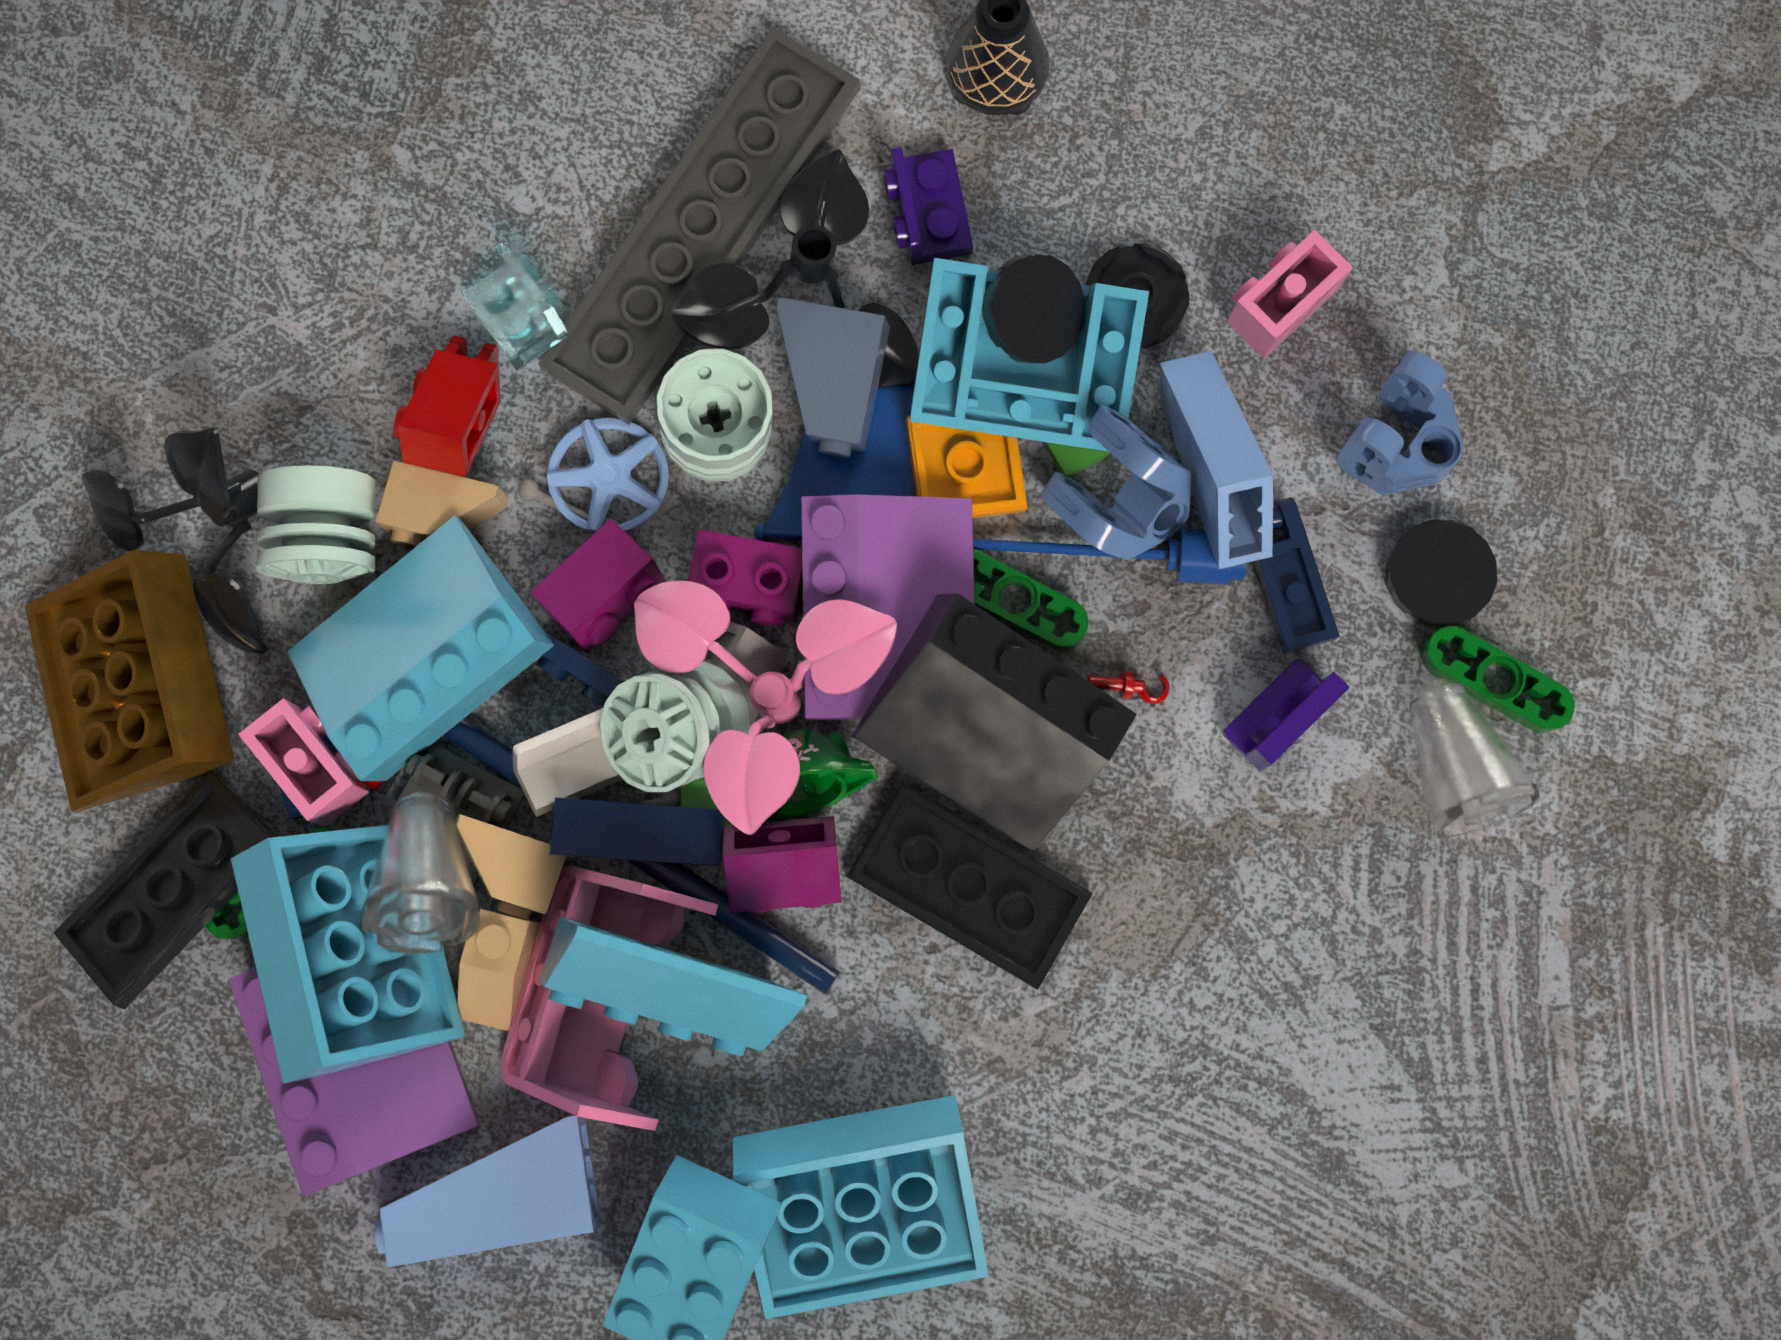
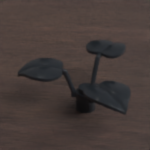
M840 149L831 151L810 163L791 181L784 191L780 204V218L785 230L794 236L789 260L782 262L781 269L763 291L757 293L758 286L755 277L745 268L732 263H718L703 269L689 282L680 300L671 310L672 320L684 333L702 344L719 349L733 350L752 345L767 332L769 327V315L761 303L768 301L791 274H794L800 281L809 284L826 281L834 306L846 309L837 281L838 273L833 269L837 245L847 244L862 234L869 218V204L864 189L852 173ZM876 303L862 306L858 311L884 315L890 326L878 389L913 384L916 379L919 353L907 324L896 312L886 306Z
M218 427L197 431L181 430L168 435L165 439L164 450L172 475L178 485L186 493L193 495V498L148 512H139L134 510L129 491L117 478L101 470H90L82 474L81 480L89 494L90 503L98 523L110 540L124 550H137L143 545L144 537L139 524L148 523L199 506L216 525L220 527L225 525L231 526L233 528L232 531L203 565L202 571L204 576H199L193 580L196 601L209 626L229 644L241 650L257 654H263L271 650L261 639L255 614L242 588L229 575L217 571V565L242 534L252 529L248 519L257 515L259 474L255 470L247 469L229 480L226 479Z

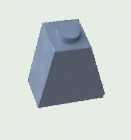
M778 297L776 308L806 435L813 443L819 444V452L827 455L850 458L851 450L865 452L890 329L884 315Z

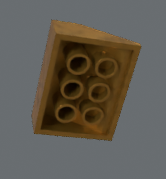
M132 550L24 606L71 812L83 811L198 777L235 761L185 554Z

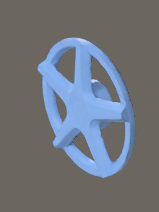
M616 418L587 419L568 432L555 447L549 461L547 473L551 497L561 514L577 527L593 533L603 526L612 500L621 496L646 507V510L634 519L617 525L626 532L645 523L658 510L664 500L669 479L667 460L656 438L642 427L632 422L628 425ZM598 430H621L638 437L640 440L621 453L614 455L610 453ZM583 436L590 458L589 465L558 471L561 459L567 449ZM650 452L654 454L659 468V485L656 495L631 476V470ZM559 487L590 488L592 497L587 521L569 509L560 494Z

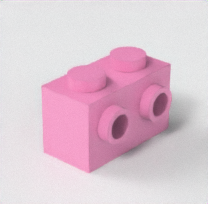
M1316 230L1310 233L1297 246L1293 242L1287 244L1269 263L1272 269L1262 279L1258 281L1255 277H1252L1231 299L1236 305L1227 323L1263 359L1340 289L1353 268Z
M283 698L238 734L308 822L327 827L369 793L368 789L358 779L342 755L325 737L327 734L315 709L310 705L303 710L301 707Z

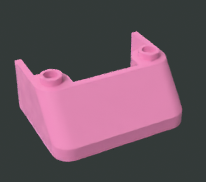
M571 865L562 868L547 913L542 915L512 1024L501 1057V1076L503 1081L515 1089L577 1117L656 1131L658 1119L629 1107L630 1101L635 1096L638 1088V1076L632 1060L627 1056L619 1054L627 1023L604 1016L606 1005L584 999L582 1008L579 1009L548 999L551 989L543 987L539 983V978L560 916L664 947L681 932L684 924L685 908L715 916L718 904Z

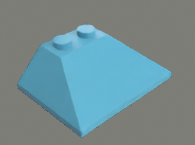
M934 258L909 421L1109 452L1087 432L1086 426L1101 405L1115 410L1127 419L1129 418L1149 291L1099 283L1091 286L1081 285L1085 299L1084 325L1076 343L1062 357L1048 363H1021L1007 357L1010 355L1006 354L1001 347H996L988 335L983 318L984 294L989 283L994 282L999 272L988 270V266Z

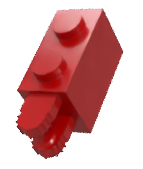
M454 335L444 351L435 350L426 369L421 368L418 370L413 384V395L407 407L401 406L398 409L393 426L394 437L400 440L403 463L466 477L501 402L498 367L499 349L497 345L486 343L477 358L467 357L468 342L465 340L466 338Z

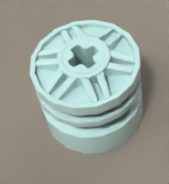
M703 349L679 359L664 375L657 394V411L661 441L671 461L687 475L707 482L731 481L750 472L763 458L771 438L772 396L762 371L740 354L725 349ZM718 415L720 422H724L723 431L714 432L712 426L708 424V417Z
M310 465L274 468L258 474L257 515L265 520L280 523V525L265 527L257 531V545L265 549L257 553V572L265 576L305 584H333L341 581L364 579L374 575L375 557L366 551L374 548L375 535L367 530L352 527L353 525L369 522L375 517L374 478L352 469Z
M705 661L690 672L671 674L661 670L651 671L647 674L634 676L617 685L604 704L600 721L602 747L612 768L628 784L646 792H668L703 778L705 754L714 738L725 730H739L748 735L750 730L748 704L738 683L722 668Z

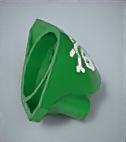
M808 729L786 732L781 736L785 737L792 744L799 756L800 776L798 784L787 802L764 822L798 818L830 807L877 779L876 770L871 762L851 757L843 733L835 732L824 736L817 731Z

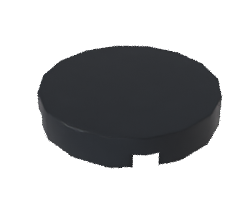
M1134 243L1133 246H1125L1123 248L1118 246L1108 250L1093 264L1085 283L1087 286L1099 283L1149 291L1140 349H1146L1167 340L1179 328L1189 305L1188 285L1185 281L1186 275L1182 266L1167 251L1150 244Z
M1025 254L1006 261L998 269L1001 271L996 275L994 282L989 283L984 294L983 318L990 339L996 347H1001L1006 354L1010 355L1007 357L1016 362L1045 364L1062 357L1076 343L1084 325L1085 299L1080 281L1067 264L1051 255Z
M1429 520L1412 527L1394 545L1393 551L1390 552L1386 563V586L1395 605L1405 614L1408 613L1411 617L1419 620L1417 622L1429 627L1455 626L1475 617L1490 602L1497 584V562L1488 542L1472 527L1454 520Z

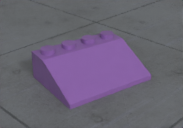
M885 495L801 497L803 616L820 603L830 600H847L893 617L897 623L896 637L886 660L878 671L859 688L839 695L825 694L815 686L811 676V669L805 673V719L815 721L861 720L937 594L958 593L975 604L972 498Z
M256 968L228 979L302 1196L323 1190L480 1126L450 1041L334 1073L283 1084Z

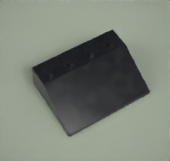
M937 594L851 737L1033 852L1108 764L1137 714L960 594Z

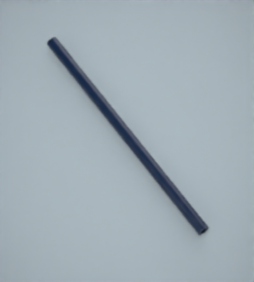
M467 718L461 720L443 735L522 789L513 771V749ZM627 860L675 893L718 904L716 915L707 914L708 916L823 994L828 992L841 972L755 913H730L728 895L683 864Z

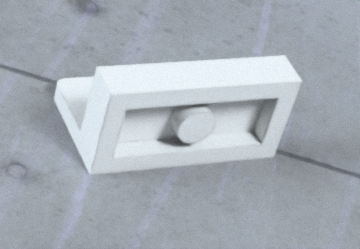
M603 708L513 746V771L536 817L553 810L555 797L579 799L623 780L612 768L602 747L600 721Z

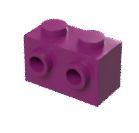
M610 519L535 586L530 593L544 612L588 654L595 646L606 643L615 635L619 624L635 611L634 603L642 592L667 581L653 558Z
M698 529L688 581L699 583L712 589L725 602L729 612L732 610L751 614V622L770 627H782L783 620L796 622L803 590L802 548Z
M834 816L764 822L752 835L743 833L734 825L723 826V860L730 913H763L770 909L800 906L818 908L825 904L842 903Z

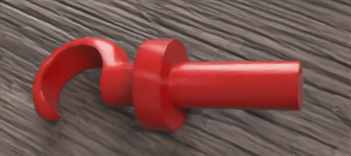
M1123 671L1120 678L1088 675L1087 681L1101 690L1119 691L1120 698L1130 699L1133 692H1136L1143 701L1149 704L1161 703L1169 695L1170 690L1169 681L1164 675L1158 676L1162 683V692L1156 698L1151 697L1147 693L1145 680L1134 679L1133 672Z

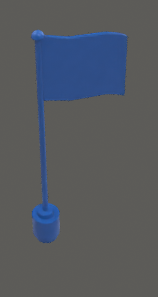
M915 382L911 385L877 390L865 452L851 450L850 458L821 453L818 451L819 444L813 443L804 428L790 479L767 524L766 522H761L756 525L754 529L755 538L760 541H765V538L802 540V496H914L915 485L905 419L907 416H910ZM1180 528L1178 539L1169 538L1167 549L1151 548L1134 557L1166 560V570L1176 571V581L1182 583L1230 585L1231 580H1244L1247 564L1244 563L1219 569L1205 530ZM973 539V549L1116 557L1092 545Z

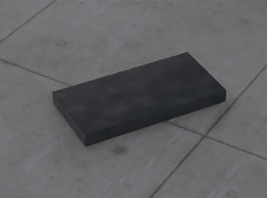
M211 770L53 933L112 1005L126 1009L238 893L231 858L267 838L278 836L221 775Z
M901 782L846 876L848 879L1036 990L1041 986L1093 894L904 782Z

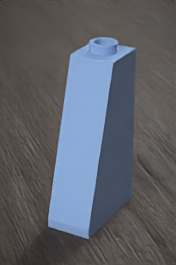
M1212 351L1161 362V405L1181 463L1191 471V492L1218 568H1227L1272 557L1273 473Z
M575 1115L565 1117L380 1208L381 1218L376 1220L374 1228L375 1242L378 1252L380 1254L385 1253L387 1268L594 1232L602 1225L587 1118Z

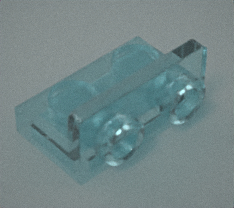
M502 240L494 247L505 264L461 293L517 371L570 334L559 318V315L564 313L566 309L548 283L539 288L535 282L542 277L526 253L522 251L515 256Z

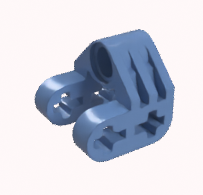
M1407 351L1403 354L1379 392V399L1389 410L1420 428V430L1402 456L1399 452L1404 446V440L1395 429L1380 420L1371 417L1362 418L1337 456L1338 465L1346 473L1384 496L1437 484L1451 472L1461 459L1463 441L1451 393L1441 388L1448 376L1442 365L1421 352ZM1432 446L1437 448L1444 457V463L1434 464L1424 458L1421 447Z
M1101 405L1086 426V430L1125 467L1133 472L1114 498L1113 507L1104 506L1085 487L1060 472L1053 474L1039 495L1058 516L1089 544L1107 554L1128 561L1168 540L1185 525L1190 512L1191 471L1184 465L1179 464L1172 454L1165 452V448L1150 439L1130 420L1115 410Z

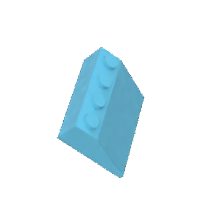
M454 515L287 652L328 738L360 781H387L407 765L414 754L422 753L555 646V644L461 519Z
M411 822L272 837L231 858L283 1084L334 1073L465 1037Z
M561 916L539 978V983L543 987L551 989L548 999L581 1009L584 999L606 1005L604 1016L636 1025L638 1017L641 1015L660 1021L657 1031L683 1040L690 1041L693 1031L714 1037L711 1047L738 1056L744 1055L746 1047L763 1051L804 1008L807 995L774 981Z
M955 1095L733 1137L734 1181L783 1203L754 1269L765 1319L989 1277L963 1129Z

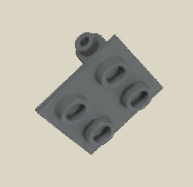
M433 743L426 749L423 756L416 753L408 762L406 773L412 776L384 825L411 822L421 862L473 889L480 877L454 826L457 814L507 829L525 794L522 789Z

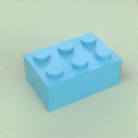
M676 1155L653 1196L602 1326L631 1340H724L783 1203Z

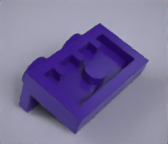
M902 147L892 148L891 167L883 168V176L888 200L898 199L901 216L893 217L898 249L908 248L911 265L933 262L934 258L949 259L973 254V243L953 149L904 157Z
M1296 659L1223 730V736L1260 772L1271 766L1350 687L1335 672L1321 679L1302 659Z

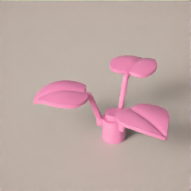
M669 581L645 590L637 597L634 603L637 642L641 652L653 666L671 674L690 672L703 663L709 649L751 686L749 692L750 701L763 718L750 726L749 735L733 729L719 733L709 745L704 759V778L713 802L730 823L748 835L754 834L767 818L787 802L793 794L800 776L799 756L792 744L780 734L774 732L760 734V732L766 727L773 728L775 724H784L795 718L801 707V697L798 690L804 687L803 678L810 669L815 686L825 694L839 695L849 693L865 684L886 660L897 633L895 619L887 614L852 601H826L812 608L798 626L796 644L801 654L807 659L797 665L793 677L788 679L779 672H766L757 677L715 641L729 627L730 612L725 602L712 589L691 581Z

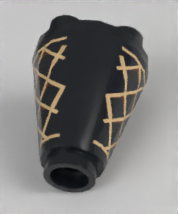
M979 0L955 34L947 51V78L951 85V93L958 103L986 115H1020L1025 113L1030 108L1032 102L1041 94L1048 78L1049 53L1026 0Z

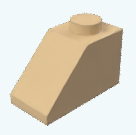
M393 461L376 523L391 535L390 542L414 549L454 515L458 516L467 529L470 530L505 510L509 498L498 485Z
M457 814L454 826L488 895L500 900L497 910L525 920L530 919L532 910L546 915L566 856L549 855L550 844Z
M475 908L459 963L457 1005L462 1020L509 1032L540 926L539 922L525 920L492 910Z

